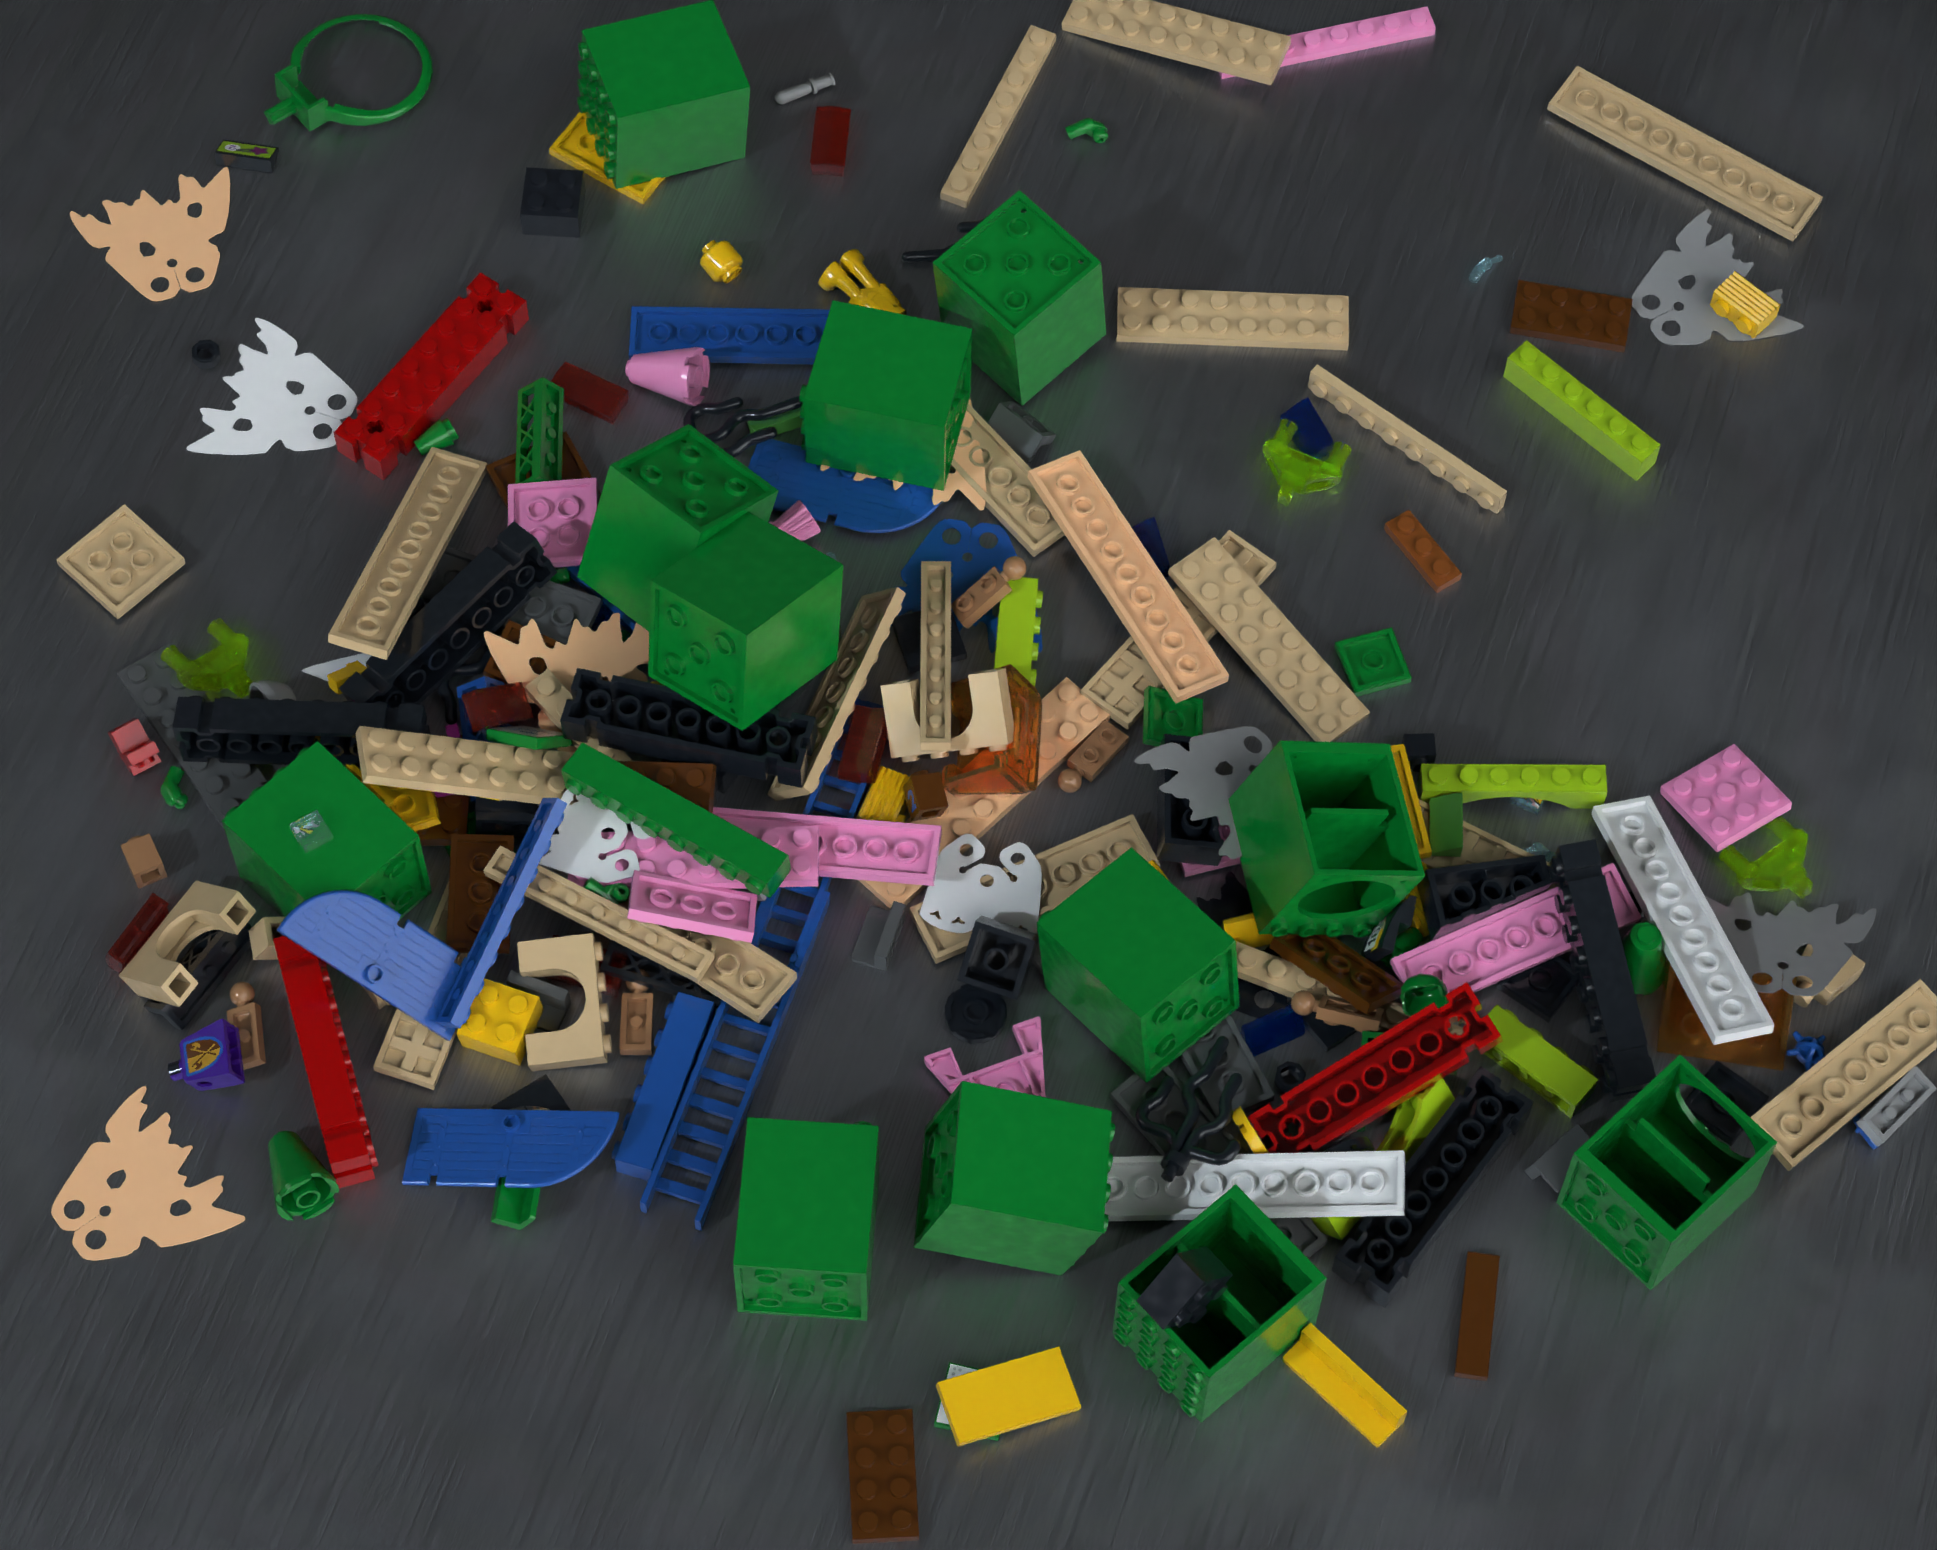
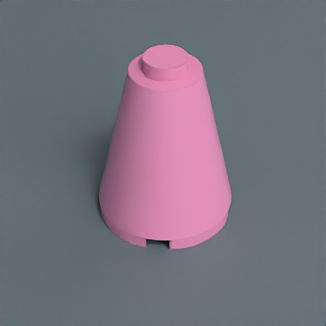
M701 347L634 354L627 361L625 373L633 384L684 404L697 406L705 397L700 395L702 387L708 388L710 360L707 355H703L702 352L705 349Z

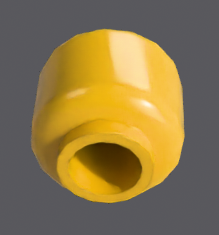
M712 240L703 247L702 252L704 254L700 259V264L714 282H724L727 284L742 272L741 265L743 259L729 241L716 242Z

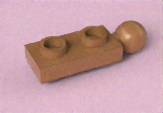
M1018 556L1007 558L1003 564L1002 572L994 566L951 604V608L960 623L968 629L1011 592L1012 588L1008 582L1010 580H1019L1025 575L1027 570L1025 561Z
M1104 720L1068 758L1067 766L1071 769H1065L1058 777V785L1061 790L1066 793L1078 791L1082 785V777L1092 782L1128 743L1129 736Z
M639 969L643 976L650 978L646 971ZM626 981V986L632 993H622L620 1055H652L653 993H645L649 987Z
M238 982L230 989V999L237 1007L227 1010V1021L239 1029L243 1068L246 1070L265 1064L266 1058L261 1006L253 1002L255 990L252 985L247 982Z
M1306 990L1296 992L1291 999V1007L1299 1015L1305 1016L1312 1012H1317L1316 1019L1323 1020L1328 1025H1346L1354 1027L1359 1032H1378L1384 1009L1378 1008L1365 1014L1355 1009L1346 1000L1322 995L1321 1000H1317L1311 992Z

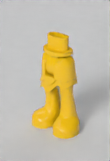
M851 249L845 252L840 258V264L837 261L832 262L819 278L818 284L823 290L829 292L838 287L851 298L849 304L903 315L907 314V311L902 307L898 298L887 285L879 283L863 263L865 258L858 249ZM849 275L855 276L866 288L860 289Z

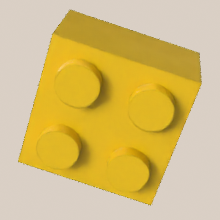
M484 978V987L473 1000L468 1020L457 1030L458 1039L463 1047L520 1066L526 1053L525 1035L534 1034L544 1010L539 996Z

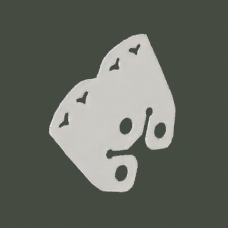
M566 789L561 800L566 802L567 806L563 812L564 819L558 827L559 834L552 835L549 848L551 852L542 856L539 864L586 879L592 877L596 881L604 883L633 877L634 870H640L637 854L634 851L625 849L607 856L604 860L598 858L599 854H605L621 846L628 834L626 823L619 819L613 811L607 808L603 810L596 807L589 798L582 794L576 795L578 802L569 805L573 801V795L575 794ZM631 822L632 831L636 838L647 839L651 837L640 826ZM608 827L612 828L615 831L613 838H602V830ZM620 859H625L629 862L628 868L624 871H619L615 867V863Z
M972 834L961 835L942 849L938 856L934 886L927 887L919 913L926 922L945 931L966 933L973 930L975 921L982 915L1018 928L1022 925L1028 929L1027 931L1037 934L1036 922L1039 920L1042 872L1038 860L1026 844L1017 842L1000 852V861L1012 875L1017 876L1016 882L1010 881V877L999 866L980 863L966 870L965 873L959 872L960 867H966L983 858L985 854L984 846ZM962 845H971L973 853L970 856H963L960 853ZM1015 853H1021L1025 860L1022 864L1015 865L1011 861V856ZM983 875L993 877L994 882L991 886L984 887L981 885L980 879ZM939 911L941 919H938L936 915H930V913ZM957 917H959L962 921L965 922V924H961L959 922L952 923V921L956 920Z

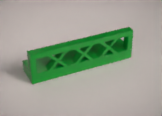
M544 377L518 390L515 484L562 480L564 388ZM534 394V398L528 406V396ZM533 417V423L527 431V426ZM533 441V447L527 455V449ZM532 466V476L526 479V475Z

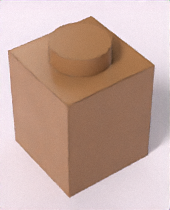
M150 833L143 836H134L126 843L120 845L138 889L168 877Z

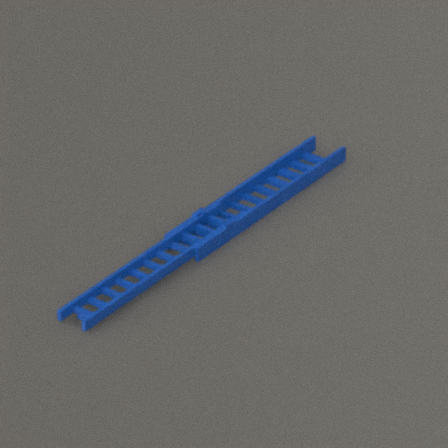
M858 695L855 701V709L885 718L883 705L860 700ZM851 715L848 716L843 726V734L835 743L831 752V760L824 767L819 777L820 783L817 789L809 796L803 811L804 815H812L813 810L834 817L856 819L888 738L886 720L879 734L849 725ZM847 734L876 743L871 758L867 759L838 750L843 735ZM836 759L865 768L866 770L860 785L829 776L828 773L833 760ZM823 785L856 794L850 810L817 801ZM823 877L819 889L815 887H778L771 898L766 897L765 901L760 902L755 916V929L751 944L758 948L762 944L791 953L788 967L797 972V980L772 1007L777 1009L771 1027L728 1014L730 1005L721 1000L640 1200L641 1212H648L656 1191L700 1205L695 1217V1229L702 1231L830 906V892H827L832 880L831 877ZM782 888L815 898L809 914L776 905ZM770 918L803 927L798 941L766 932L765 930ZM723 1023L766 1036L760 1054L716 1041ZM712 1050L755 1063L756 1065L750 1080L748 1081L707 1068L706 1065ZM701 1078L745 1092L740 1106L737 1107L696 1094L695 1092ZM689 1107L732 1120L733 1123L729 1134H723L684 1121ZM678 1135L721 1148L722 1151L717 1163L673 1149ZM670 1163L710 1176L711 1179L706 1191L662 1177L666 1164Z

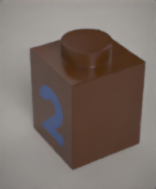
M928 770L914 772L903 786L911 821L941 817L949 806L940 772L929 773Z

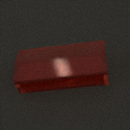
M837 106L816 107L810 159L813 175L828 174L842 177L846 161L851 109Z
M566 361L551 380V382L564 388L565 403L612 425L628 403L629 390Z
M856 705L838 767V779L856 783H875L888 737L884 708Z
M152 893L106 954L105 960L108 967L118 973L123 971L169 914L168 902ZM154 911L158 912L144 931L141 930ZM132 940H137L131 947V949L127 952V954L124 956V958L121 959L120 956L123 954V952L126 950V948L129 946Z

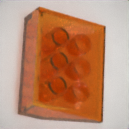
M1667 958L1656 1051L1783 1071L1794 995H1790L1784 989L1774 993L1757 992L1775 1024L1773 1032L1713 1045ZM1763 972L1752 976V980L1758 985H1768L1773 980L1769 974ZM1797 977L1792 980L1794 986H1796Z

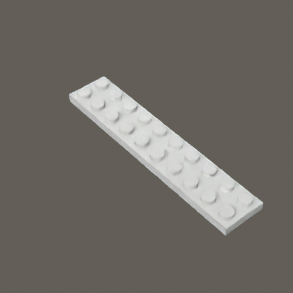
M1651 796L1593 806L1591 815L1647 921L1660 930L1663 951L1713 1045L1772 1033L1775 1026L1773 1020Z
M1404 1150L1237 1154L1233 1161L1220 1166L1191 1159L1185 1173L1182 1176H1175L1172 1182H1167L1161 1177L1164 1169L1160 1164L1164 1156L1113 1157L1112 1167L1107 1175V1183L1111 1185V1193L1108 1202L1105 1203V1214L1108 1215L1109 1221L1193 1220L1235 1184L1268 1218L1405 1215Z

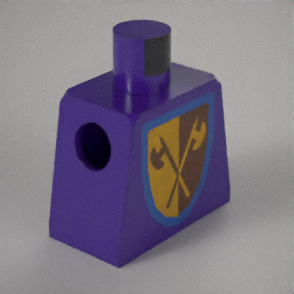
M223 1018L182 1039L179 1044L181 1059L168 1064V1073L173 1081L184 1079L185 1083L198 1091L245 1083L239 1029Z

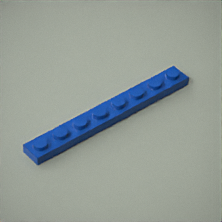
M542 799L436 1020L442 1026L461 1028L468 1020L473 1000L482 991L484 977L488 969L496 962L498 957L497 950L502 940L508 936L511 930L510 923L515 912L522 907L526 889L536 878L538 873L537 866L542 856L548 852L551 846L550 839L555 829L560 826L564 819L563 812L567 803L561 799Z

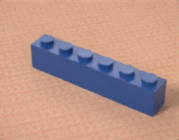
M681 992L677 993L674 1002L669 1001L664 1016L667 1020L664 1030L659 1029L655 1037L654 1047H657L653 1057L649 1056L645 1063L644 1075L646 1077L643 1085L638 1084L634 1093L633 1102L636 1103L632 1113L628 1112L625 1116L622 1130L625 1131L622 1141H616L612 1151V1159L615 1160L617 1172L646 1181L649 1180L714 1019V1002Z

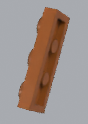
M1409 509L1385 523L1384 530L1436 593L1461 580L1462 573Z

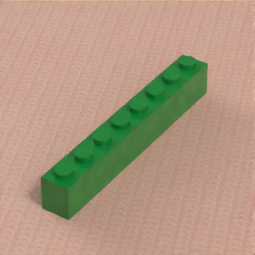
M583 742L561 769L564 785L571 793L578 796L580 794L584 795L596 807L603 810L607 808L613 811L623 822L628 824L633 822L653 838L657 836L662 838L674 850L678 852L685 851L691 854L701 865L713 866L718 869L722 876L732 881L734 879L740 881L749 891L756 895L761 893L771 898L791 871L788 854Z

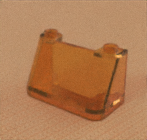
M1011 664L1000 668H1006L1014 721L1013 742L1007 744L1008 749L989 752V747L978 748V753L960 755L958 750L957 765H945L941 773L944 789L953 795L1025 794L1035 791L1037 788L1042 700L1037 689ZM968 678L951 683V714H954L960 720L959 735L966 730L973 714Z

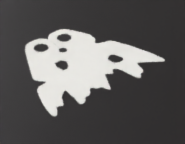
M255 318V322L261 328V331L257 333V337L266 345L268 354L253 350L243 344L239 345L238 351L241 354L239 361L244 370L236 372L232 377H223V380L240 395L239 398L232 401L236 408L232 411L200 408V412L203 415L202 421L212 427L214 432L190 444L186 449L191 452L204 454L249 455L266 453L278 440H282L284 446L293 451L318 450L334 446L336 444L334 432L342 424L340 420L351 416L357 405L358 399L355 392L313 353H303L295 356L298 348L297 341L288 333L264 319ZM296 381L304 385L302 393L292 394L286 387L287 382ZM336 394L343 395L347 401L346 405L339 410L331 409L328 406V399ZM308 406L315 408V412L311 415L305 413V409ZM240 418L249 419L252 423V428L248 431H237L233 426ZM322 423L328 424L332 428V433L326 439H318L313 434L315 426Z

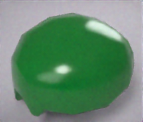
M1422 973L1409 977L1401 986L1400 991L1403 1012L1408 1016H1412L1433 1002L1438 1009L1447 1004L1445 995L1448 994L1443 980H1440L1437 976Z

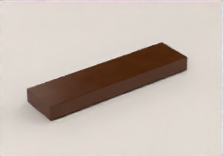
M1467 1252L1454 1377L1487 1381L1500 1261V1256Z

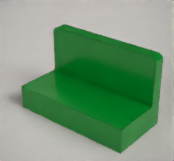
M500 1177L498 1187H496L491 1222L521 1230L536 1218L541 1187L506 1188V1177Z

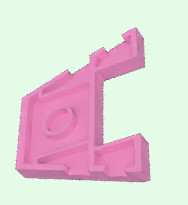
M1039 1016L1015 1024L1012 1027L1022 1055L972 1073L962 1075L951 1047L924 1056L926 1067L951 1094L962 1081L1046 1097L1041 1019Z

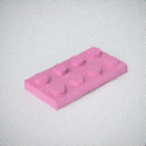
M634 870L627 918L643 923L648 922L668 926L673 929L679 928L699 932L704 935H714L734 941L752 943L755 929L757 895L727 888L692 884L687 880Z

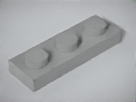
M1915 1066L1899 1079L1856 1124L1878 1147L1937 1088Z

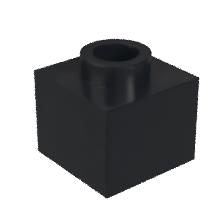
M1434 733L1404 734L1402 744L1405 745L1412 771L1419 772L1421 764H1435L1437 754Z

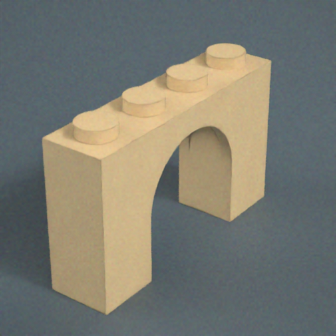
M1006 668L982 670L968 674L973 714L970 724L963 733L951 735V751L959 750L960 755L978 753V748L989 747V752L1008 749L1007 744L1016 741ZM919 680L894 681L881 685L891 758L901 757L902 762L920 760V755L930 754L931 759L948 757L949 751H920Z
M195 881L119 976L138 996L180 1007L198 985L197 980L184 966L176 962L181 951L194 938L207 931L221 930L238 935L255 914L256 910L237 890Z
M593 933L517 942L519 970L522 977L567 976L575 979L583 986L586 998L581 1016L571 1026L558 1031L525 1035L528 1067L532 1072L608 1063L607 1053H612V1041L610 1034H605L604 1022H609V1010L607 1003H602L601 992L606 991L605 973L599 972V961L604 960L602 942H597Z

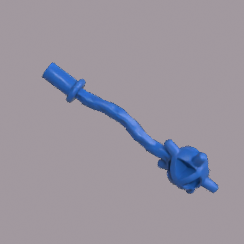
M1798 1031L1793 1032L1792 1035L1796 1039L1797 1044L1795 1049L1787 1050L1786 1054L1787 1056H1796L1799 1062L1805 1065L1806 1072L1826 1056L1824 1055L1825 1049L1823 1046L1826 1037L1824 1035L1818 1038L1802 1037ZM1857 1114L1852 1119L1857 1127L1855 1133H1860L1869 1146L1875 1150L1878 1147L1856 1124L1861 1118L1860 1114Z

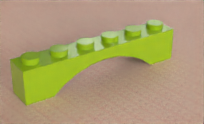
M1421 764L1417 780L1418 799L1429 803L1430 798L1452 793H1462L1463 803L1491 798L1520 797L1547 800L1562 804L1571 809H1593V806L1604 804L1608 792L1606 765Z
M1443 1078L1397 1106L1391 1126L1376 1151L1404 1150L1405 1164L1408 1162L1455 1100ZM1362 1216L1310 1218L1323 1234L1342 1240Z

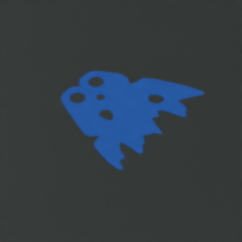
M944 519L937 523L901 570V577L907 586H895L906 593L901 603L902 609L897 616H901L911 610L912 613L921 611V561H951V572L953 574L951 578V604L994 566L1002 572L1005 560L1009 557L1017 556L1005 529L1000 525L991 523H979L971 529L965 521ZM950 528L958 530L961 534L960 541L952 545L945 543L942 539L943 532ZM987 532L995 534L998 538L997 545L989 549L982 547L979 543L980 536ZM963 554H972V560L964 561L962 559ZM991 608L973 626L976 627L979 622L986 624L988 647L990 652L993 653L996 647L998 617L992 614ZM952 610L958 630L960 631L963 625ZM1041 629L1039 635L1034 634L1033 642L1039 643L1038 652L1042 651Z

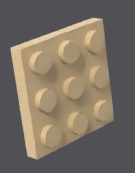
M125 504L56 559L59 567L117 619L121 618L186 564L184 557Z

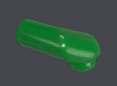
M1085 118L1065 127L1070 140L1083 134L1093 137L1096 143H1104L1108 139L1107 127L1103 123L1091 118Z
M171 766L160 792L167 805L170 807L174 806L176 809H183L188 802V796L181 793L179 787L184 771L179 767Z

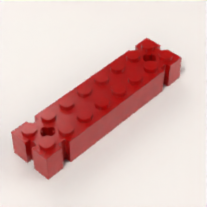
M480 272L466 287L467 297L462 298L458 296L357 406L358 416L356 419L348 416L335 430L334 437L338 452L355 463L362 458L366 470L385 480L398 465L397 455L402 453L407 456L415 447L413 441L418 439L421 434L444 415L508 344L506 335L509 332L516 335L527 323L529 316L525 299L509 289L505 293H501L499 283Z
M285 936L273 938L334 1179L339 1189L375 1179L373 1167L379 1165L327 964Z
M1468 982L1446 994L1445 997L1448 1003L1438 1009L1433 1002L1280 1096L1284 1102L1281 1106L1273 1110L1271 1105L1267 1104L1247 1116L1261 1140L1265 1143L1271 1139L1274 1146L1267 1149L1269 1153H1306L1311 1149L1314 1152H1323L1470 1062L1467 1055L1469 1052L1477 1048L1481 1055L1503 1042L1502 1036L1488 1014L1482 1018L1479 1017L1477 1012L1482 1010V1006ZM1458 1022L1459 1026L1461 1023H1464V1033L1461 1035H1457L1456 1032L1454 1035L1451 1034L1453 1023ZM1292 1122L1295 1126L1298 1123L1301 1124L1298 1128V1135L1292 1136L1290 1133L1287 1136L1285 1134L1289 1131L1288 1124Z

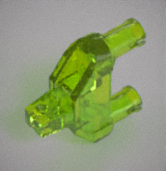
M1282 419L1273 438L1265 442L1263 453L1277 481V485L1281 486L1277 495V502L1288 507L1295 492L1305 495L1336 486L1343 477L1342 467L1352 450L1347 444H1344L1341 450L1342 442L1337 441L1334 443L1327 460L1321 461L1290 448L1288 445L1298 426L1291 421L1287 427L1288 419Z
M221 618L212 621L207 629V632L216 638L221 645L196 660H189L175 645H170V648L167 647L162 652L161 660L166 662L177 673L178 681L186 688L220 692L228 688L241 699L248 695L249 686L252 681L247 676L244 666L249 638L243 633H235Z
M1782 815L1765 824V827L1772 831L1782 842L1757 860L1749 862L1734 845H1729L1728 849L1725 848L1720 853L1719 860L1724 862L1736 874L1737 882L1747 890L1779 892L1783 888L1785 890L1789 888L1801 899L1812 892L1813 882L1806 876L1807 871L1803 867L1808 834L1803 829H1795Z

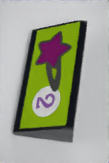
M223 140L215 151V159L217 165L273 173L279 147Z

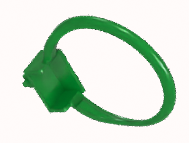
M353 14L334 18L315 27L297 42L291 53L290 66L274 74L276 94L281 102L264 111V115L268 118V122L271 125H275L294 114L309 131L314 130L327 121L354 126H368L394 120L413 109L426 94L433 72L431 55L423 40L413 30L391 18L373 14ZM358 20L377 21L379 24L401 32L411 40L422 60V74L412 93L392 107L381 110H363L336 103L332 107L328 105V100L325 97L318 100L300 80L298 81L303 53L310 41L325 29L340 23Z

